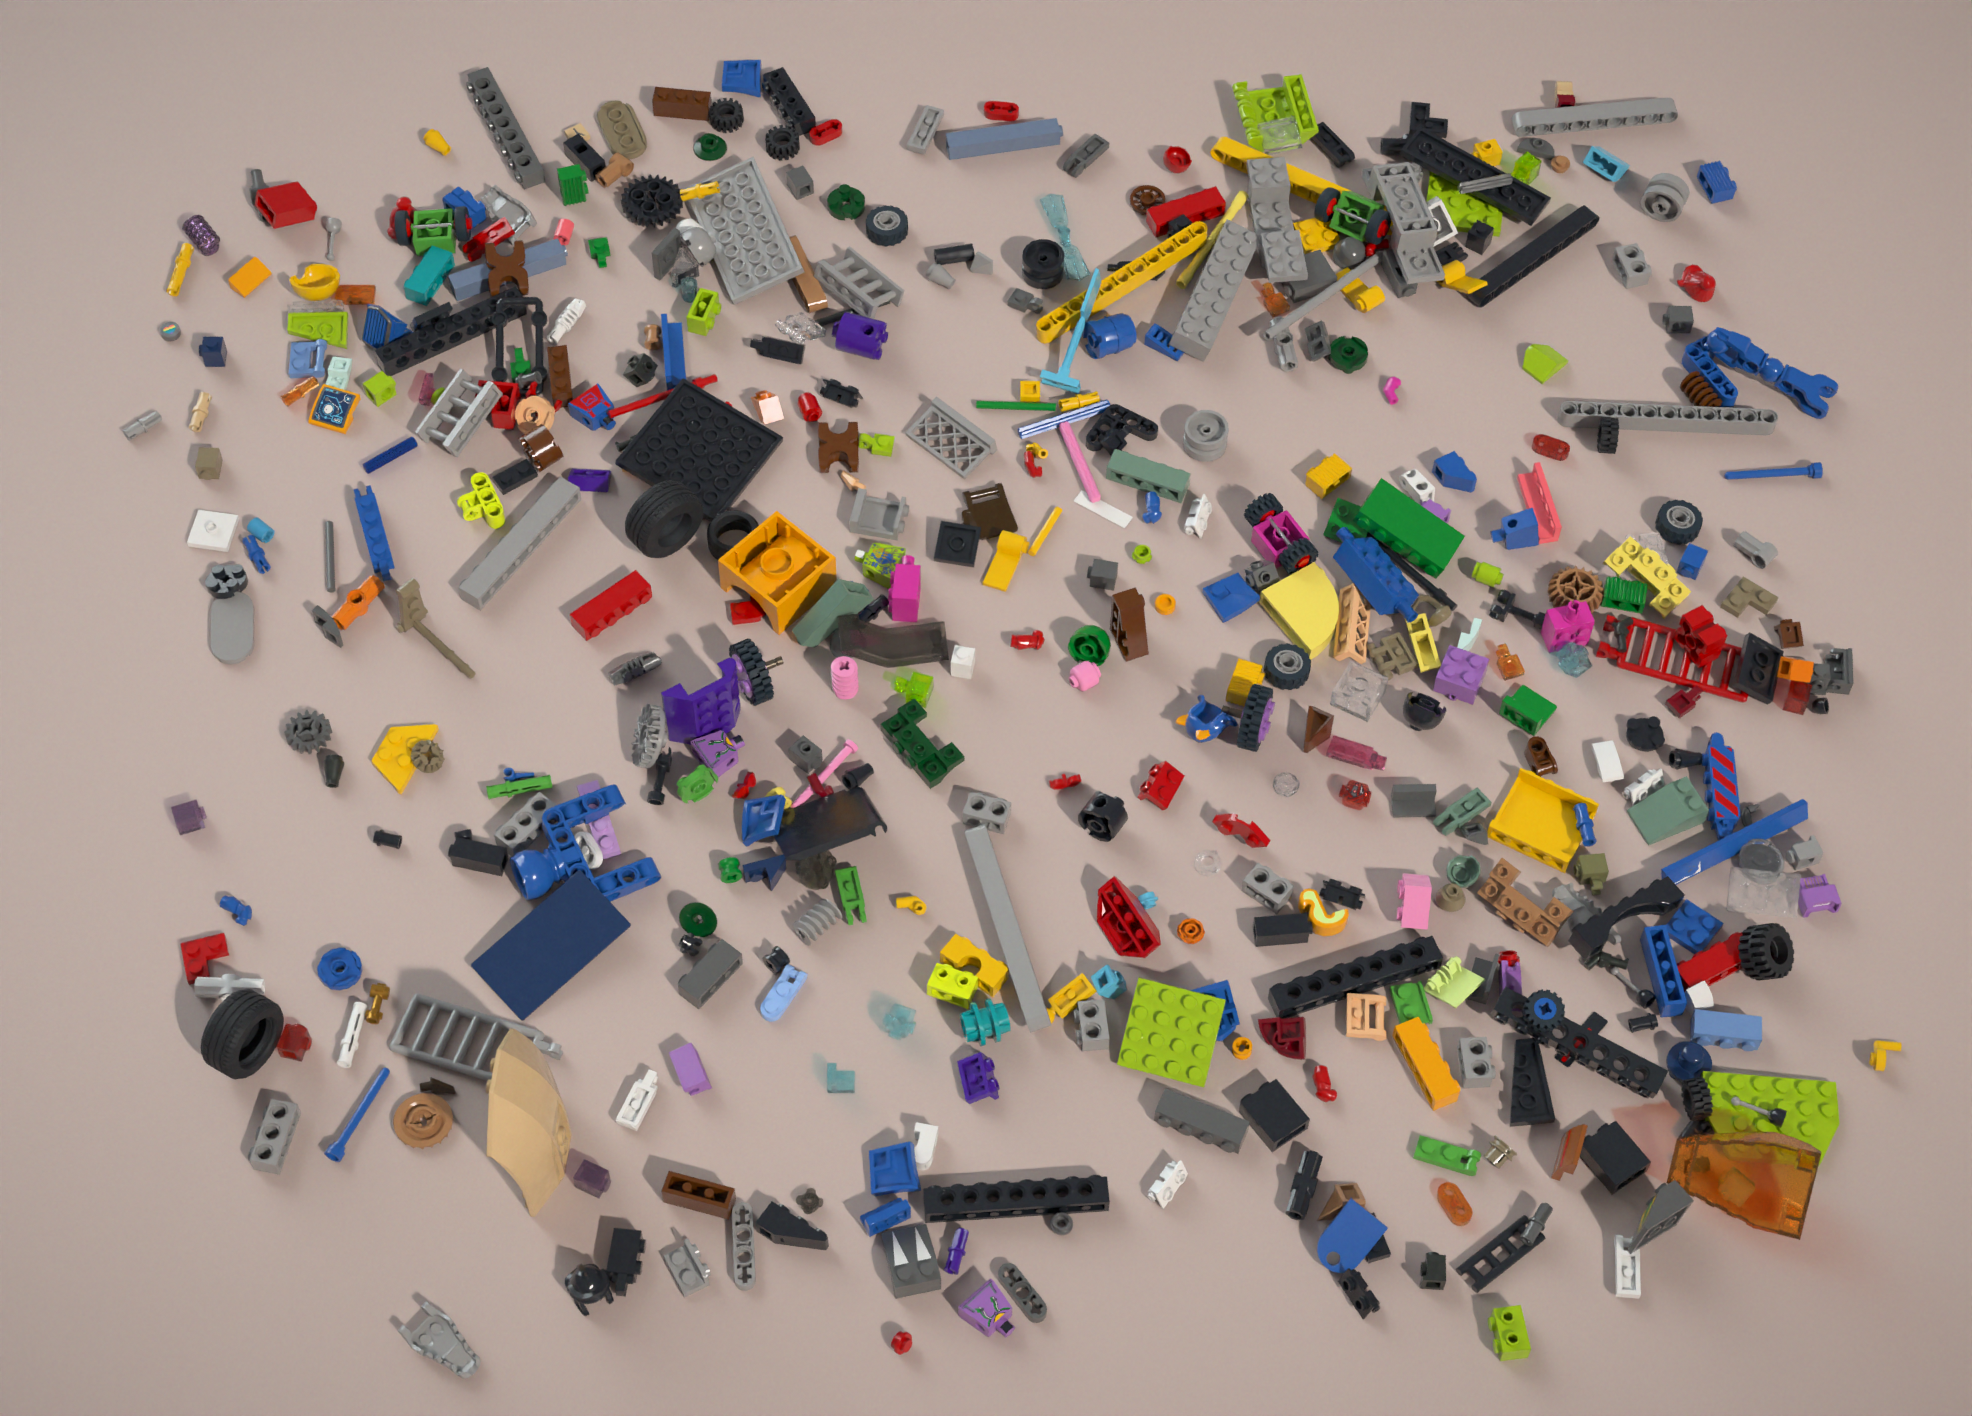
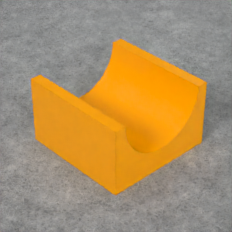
M778 511L773 513L718 560L721 589L727 593L734 586H738L749 593L766 612L771 621L773 631L778 635L814 606L837 581L836 557Z

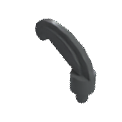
M1750 804L1742 810L1741 818L1744 827L1752 824L1751 814L1756 811L1759 804Z

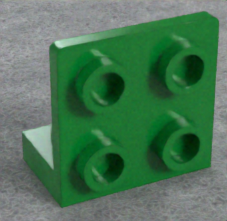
M1337 498L1323 535L1343 543L1336 533L1342 527H1347L1355 538H1366L1368 531L1360 528L1352 521L1361 506Z
M1522 685L1512 698L1507 695L1502 700L1499 714L1532 736H1535L1556 711L1557 706L1527 686Z

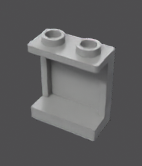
M858 488L849 520L850 532L898 541L899 534L904 532L905 521L903 519L909 513L906 497H902L901 502L867 497L866 489Z

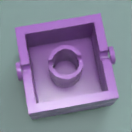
M1449 645L1436 676L1433 691L1449 696V699L1452 701L1458 699L1473 705L1487 672L1489 658Z

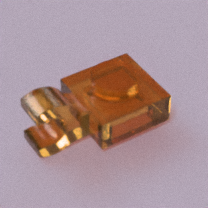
M1267 282L1262 285L1264 290L1261 292L1265 297L1263 304L1272 318L1290 310V305L1282 293L1275 294L1271 283Z
M1506 643L1498 645L1499 650L1496 651L1498 660L1496 664L1504 681L1523 676L1525 670L1518 655H1511Z

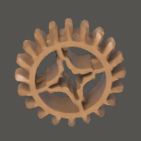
M1575 565L1573 569L1569 566L1565 570L1560 568L1558 573H1554L1548 584L1549 602H1553V608L1568 605L1571 600L1572 604L1573 600L1579 602L1586 601L1592 614L1594 610L1599 608L1603 600L1604 588H1602V581H1598V575L1592 576V570L1587 572L1584 567L1578 569Z

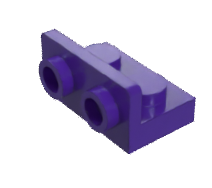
M979 1052L957 1061L967 1103L972 1104L989 1096L994 1100L999 1098L998 1090L1000 1087L997 1079L994 1077L993 1070H995V1065L990 1057Z

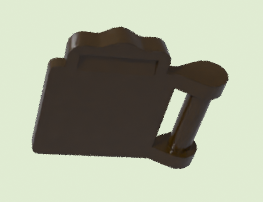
M1002 483L995 484V487L974 492H962L964 502L968 508L962 511L963 524L981 527L980 540L998 537L1002 530L1012 533L1018 531V526L1007 501ZM996 494L999 497L975 504L972 501Z

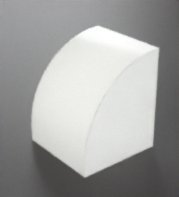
M1705 981L1685 991L1687 1000L1685 1008L1691 1016L1694 1009L1707 1011L1713 1009V996Z

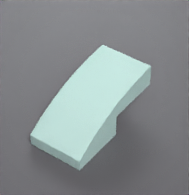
M332 357L328 368L326 385L346 390L352 368V359Z
M1474 618L1470 634L1461 632L1457 648L1470 651L1478 637L1482 619Z

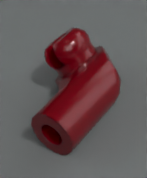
M816 773L806 777L813 792L822 798L834 793L830 785L823 788Z

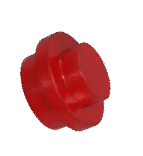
M1513 950L1501 951L1498 963L1501 964V960L1508 961V966L1513 967L1516 962H1520V957Z
M899 1331L891 1342L894 1352L898 1355L908 1352L912 1346V1335L908 1332L903 1333Z

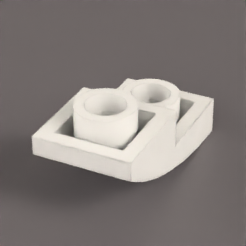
M1613 740L1593 743L1592 751L1597 761V769L1602 782L1624 779Z

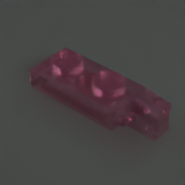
M1338 736L1332 737L1326 753V757L1371 770L1373 768L1384 771L1387 757L1378 755V752L1374 751L1373 747Z

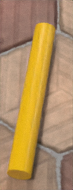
M1056 506L1033 542L1028 551L1030 556L1036 555L1062 513L1060 507Z

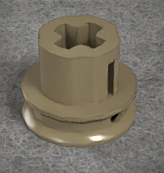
M1496 1135L1493 1141H1489L1492 1146L1484 1154V1157L1498 1169L1507 1159L1512 1162V1157L1517 1156V1153Z

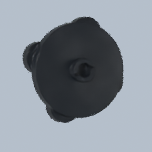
M1655 716L1649 719L1630 718L1626 724V738L1633 748L1644 752L1662 747L1665 738L1660 726V719Z

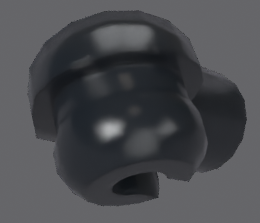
M1690 1121L1678 1138L1682 1143L1688 1144L1693 1136L1710 1133L1712 1127L1708 1121Z

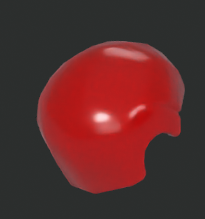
M1170 146L1163 156L1165 167L1173 173L1179 174L1186 171L1192 162L1186 149L1179 146Z

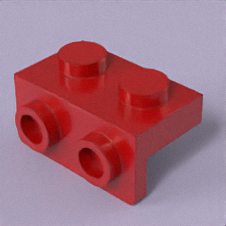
M1167 761L1154 764L1148 772L1150 776L1140 786L1139 790L1141 792L1137 797L1140 800L1149 799L1161 810L1168 808L1185 777Z

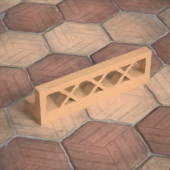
M1354 583L1340 589L1339 615L1336 625L1333 658L1341 661L1351 657L1360 664L1366 662L1371 604ZM1360 595L1364 597V605L1361 601ZM1358 610L1362 615V621L1358 615ZM1357 627H1358L1359 632H1360V634H1361V638L1359 637V635H1358V633H1357ZM1355 644L1359 650V654L1355 652Z

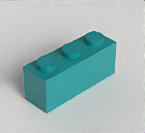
M432 245L429 251L424 253L420 264L415 266L413 274L404 283L403 289L406 299L427 306L455 266L453 253Z

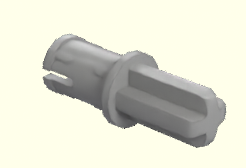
M155 411L142 420L137 419L136 423L122 431L125 437L131 441L136 436L144 432L147 433V429L159 423L162 417Z

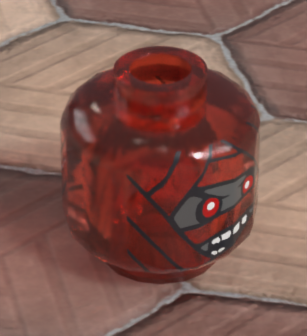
M1350 780L1347 785H1342L1339 797L1342 798V804L1355 810H1362L1364 807H1368L1372 791H1369L1367 784L1355 780Z

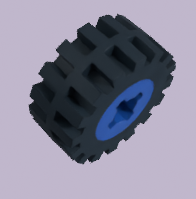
M1541 989L1538 992H1533L1527 998L1522 1010L1524 1021L1528 1022L1529 1027L1532 1026L1535 1031L1550 1032L1563 1020L1565 1004H1562V998H1558L1557 993Z

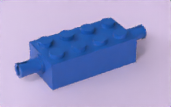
M1347 527L1339 529L1336 535L1343 543L1333 556L1335 561L1379 615L1401 613L1407 623L1413 622L1418 617V614L1411 605L1419 596L1414 586L1402 575V571L1393 564L1389 555L1384 553L1375 539L1372 537L1355 538Z

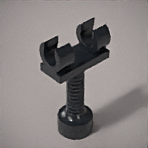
M1500 590L1497 601L1501 604H1506L1503 609L1498 605H1492L1489 614L1491 618L1500 619L1501 622H1504L1508 613H1513L1532 621L1534 627L1542 629L1545 613L1539 612L1534 614L1513 606L1516 594H1511L1507 590Z
M670 747L667 755H663L660 751L656 760L657 775L654 790L650 791L647 797V802L653 805L664 804L665 794L662 793L665 773H670V766L672 764Z

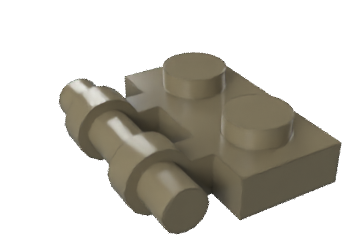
M1399 632L1381 638V647L1377 648L1374 643L1367 646L1370 658L1376 662L1380 675H1383L1386 680L1393 678L1391 670L1395 669L1398 675L1418 668L1416 659ZM1387 655L1390 661L1385 662L1382 656Z

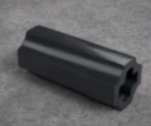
M972 243L934 249V259L937 265L971 261L975 257Z

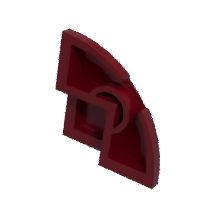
M1304 1017L1258 1019L1260 1032L1268 1045H1272L1282 1056L1305 1060L1306 1020Z

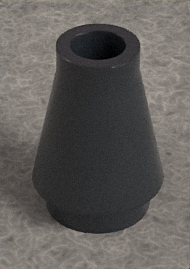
M1676 748L1669 753V764L1677 770L1702 764L1703 758L1700 752Z
M869 763L846 770L841 777L842 782L849 790L857 788L869 776L874 774V770Z

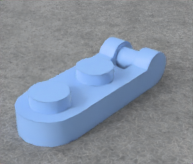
M790 964L785 966L781 976L760 1006L761 1015L766 1021L773 1022L781 1018L805 983L808 976L807 973L795 970V967ZM790 977L795 979L793 984L788 982Z

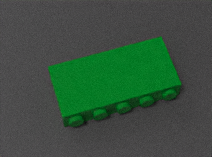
M1382 478L1374 486L1352 520L1360 528L1368 531L1376 539L1391 547L1393 551L1398 552L1407 558L1409 562L1417 565L1435 579L1444 571L1465 537L1462 533Z

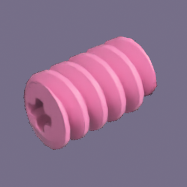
M846 656L834 659L831 664L833 691L836 697L840 699H851L857 694L859 688L857 663Z

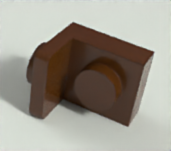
M1792 619L1781 620L1779 625L1774 626V631L1778 630L1781 649L1804 646L1800 621L1793 622Z

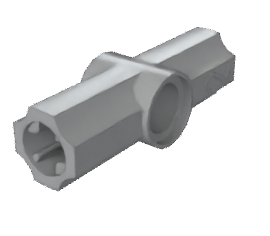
M1277 316L1270 320V328L1282 320L1283 317ZM1288 327L1273 337L1274 351L1278 355L1281 369L1285 370V372L1293 371L1298 367L1293 345V335Z

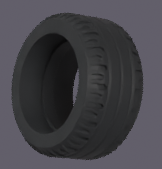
M738 510L720 513L713 518L707 529L708 548L712 556L719 560L734 547L723 544L718 540L723 533L729 530H741L749 534L759 526L758 522L750 514Z

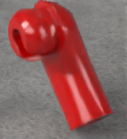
M1383 239L1377 245L1370 242L1366 244L1365 255L1373 256L1375 249H1388V239Z

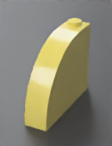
M1315 562L1261 591L1259 603L1292 643L1299 648H1303L1308 653L1309 659L1312 660L1328 646L1337 624L1339 602L1332 583L1327 578L1324 570L1319 568Z

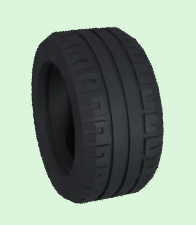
M252 989L239 990L229 995L213 1012L204 1029L201 1039V1054L205 1063L232 1079L247 1078L257 1072L270 1058L280 1040L284 1025V1017L280 1006Z

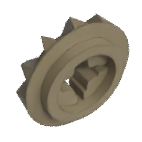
M421 740L412 748L411 759L418 770L424 773H433L442 767L445 760L443 758L444 750L439 748L438 743H433L431 740ZM428 749H429L430 755L433 756V757H435V758H431V759L429 760V762H428V760H427V756H424V755H423V754H425V753L428 752Z

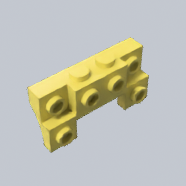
M1631 536L1603 562L1604 565H1607L1616 573L1617 577L1627 569L1638 581L1643 584L1646 583L1648 585L1647 589L1656 596L1649 606L1654 607L1662 615L1663 619L1691 593L1676 578V571L1671 565L1665 564L1654 550L1644 549Z

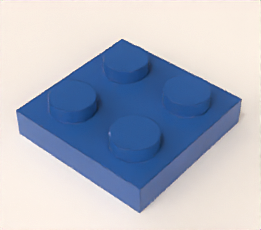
M1686 899L1666 924L1671 940L1695 955L1697 952L1705 950L1724 923Z

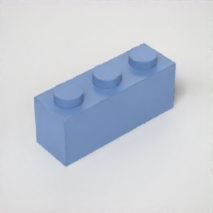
M1694 1009L1690 1019V1042L1701 1046H1719L1723 1049L1758 1050L1762 1042V1017Z

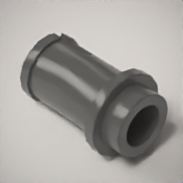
M538 371L529 374L521 373L516 377L515 381L518 383L519 388L526 389L534 381L540 384L542 376Z

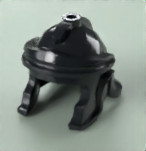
M581 1263L565 1278L567 1291L574 1299L577 1308L583 1316L589 1315L584 1304L596 1303L605 1296H607L609 1304L614 1302L609 1288L610 1280L606 1273L607 1270L599 1269L595 1264L582 1265Z

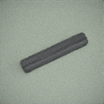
M1510 173L1461 182L1458 184V190L1460 194L1510 185L1513 178Z

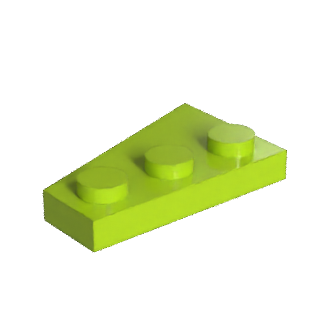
M348 312L288 313V334L313 341L323 339L329 345L347 349Z

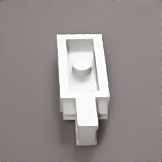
M649 1069L644 1080L639 1079L637 1082L635 1081L616 1118L617 1124L634 1131L638 1130L657 1093L658 1086L655 1085L658 1079L657 1072Z

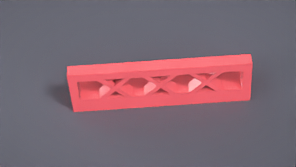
M1537 462L1534 463L1532 473L1518 474L1517 481L1526 508H1533L1538 522L1539 544L1556 542L1559 539L1562 526L1541 463Z

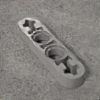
M741 1202L737 1203L732 1209L734 1279L738 1289L748 1291L754 1287L756 1282L753 1211L749 1204ZM741 1210H745L746 1213L745 1224H741L739 1215ZM740 1231H747L750 1237L742 1241L737 1238V1234ZM742 1252H747L751 1255V1258L747 1262H741L738 1260V1255ZM742 1269H747V1277L749 1278L747 1283H743L741 1280L743 1278Z

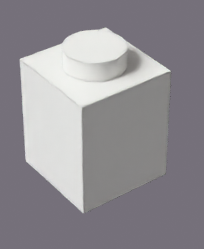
M955 645L951 659V676L971 679L975 665V648Z

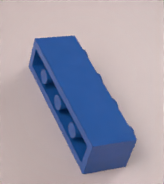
M1666 925L1644 927L1640 943L1652 988L1656 995L1660 1017L1682 1015L1687 1005V1000Z

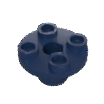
M1685 1041L1675 1044L1669 1050L1666 1065L1670 1077L1683 1082L1686 1079L1701 1077L1703 1071L1710 1072L1712 1069V1059L1703 1046Z

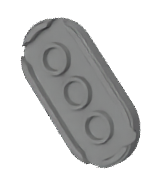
M238 591L231 598L216 599L211 609V650L213 655L224 664L240 663L245 660V657L250 656L254 649V605L248 595Z

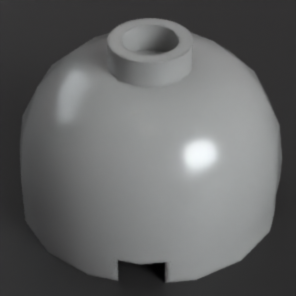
M694 227L681 234L701 267L713 259L716 254L714 243L717 240L711 231L707 233L703 228Z

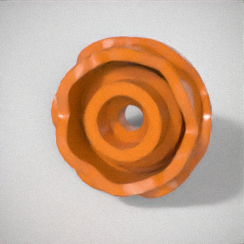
M1194 918L1183 920L1177 927L1178 937L1187 944L1198 943L1205 934L1202 923Z

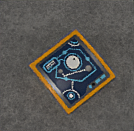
M323 384L312 407L308 420L309 424L346 434L354 419L352 414L361 400L360 394Z

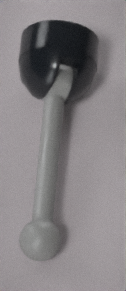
M1614 966L1610 969L1612 975H1617L1637 993V1002L1641 1007L1647 1009L1653 1004L1656 999L1654 993L1647 989L1639 990L1619 972L1618 967Z
M1738 1097L1731 1099L1733 1105H1741L1768 1116L1771 1124L1782 1127L1787 1113L1786 1110L1774 1108L1769 1112L1740 1101Z

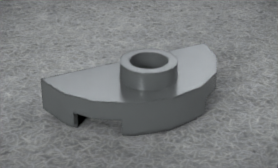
M1540 138L1525 139L1517 148L1519 153L1548 160L1554 158L1552 145Z

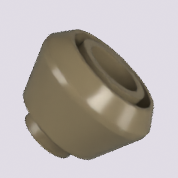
M1453 883L1441 887L1436 894L1438 906L1447 912L1459 911L1463 908L1466 901L1461 887Z

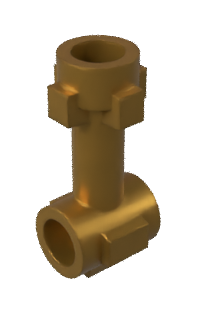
M377 983V985L372 984L370 997L374 999L371 1010H366L365 1017H367L366 1021L370 1024H379L383 1018V1013L380 1012L382 1000H388L390 994V987L386 986V984Z

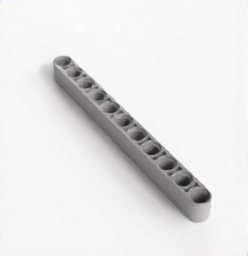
M1565 401L1561 404L1557 419L1558 423L1563 427L1598 428L1601 417L1618 418L1619 429L1766 436L1774 432L1778 415L1770 409Z
M984 823L965 830L964 832L1029 1031L1031 1033L1051 1026L1052 1024L986 825Z

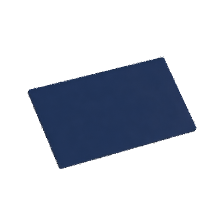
M579 870L471 963V967L521 1021H524L630 928L631 923Z

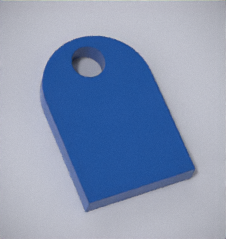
M1350 1198L1321 1234L1317 1243L1319 1259L1327 1269L1336 1273H1345L1348 1268L1353 1270L1361 1263L1388 1227L1354 1199ZM1330 1252H1337L1340 1255V1260L1336 1264H1330L1326 1260L1327 1255Z

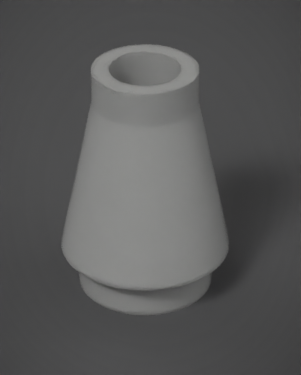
M933 263L926 273L930 281L945 286L948 289L956 281L940 264Z

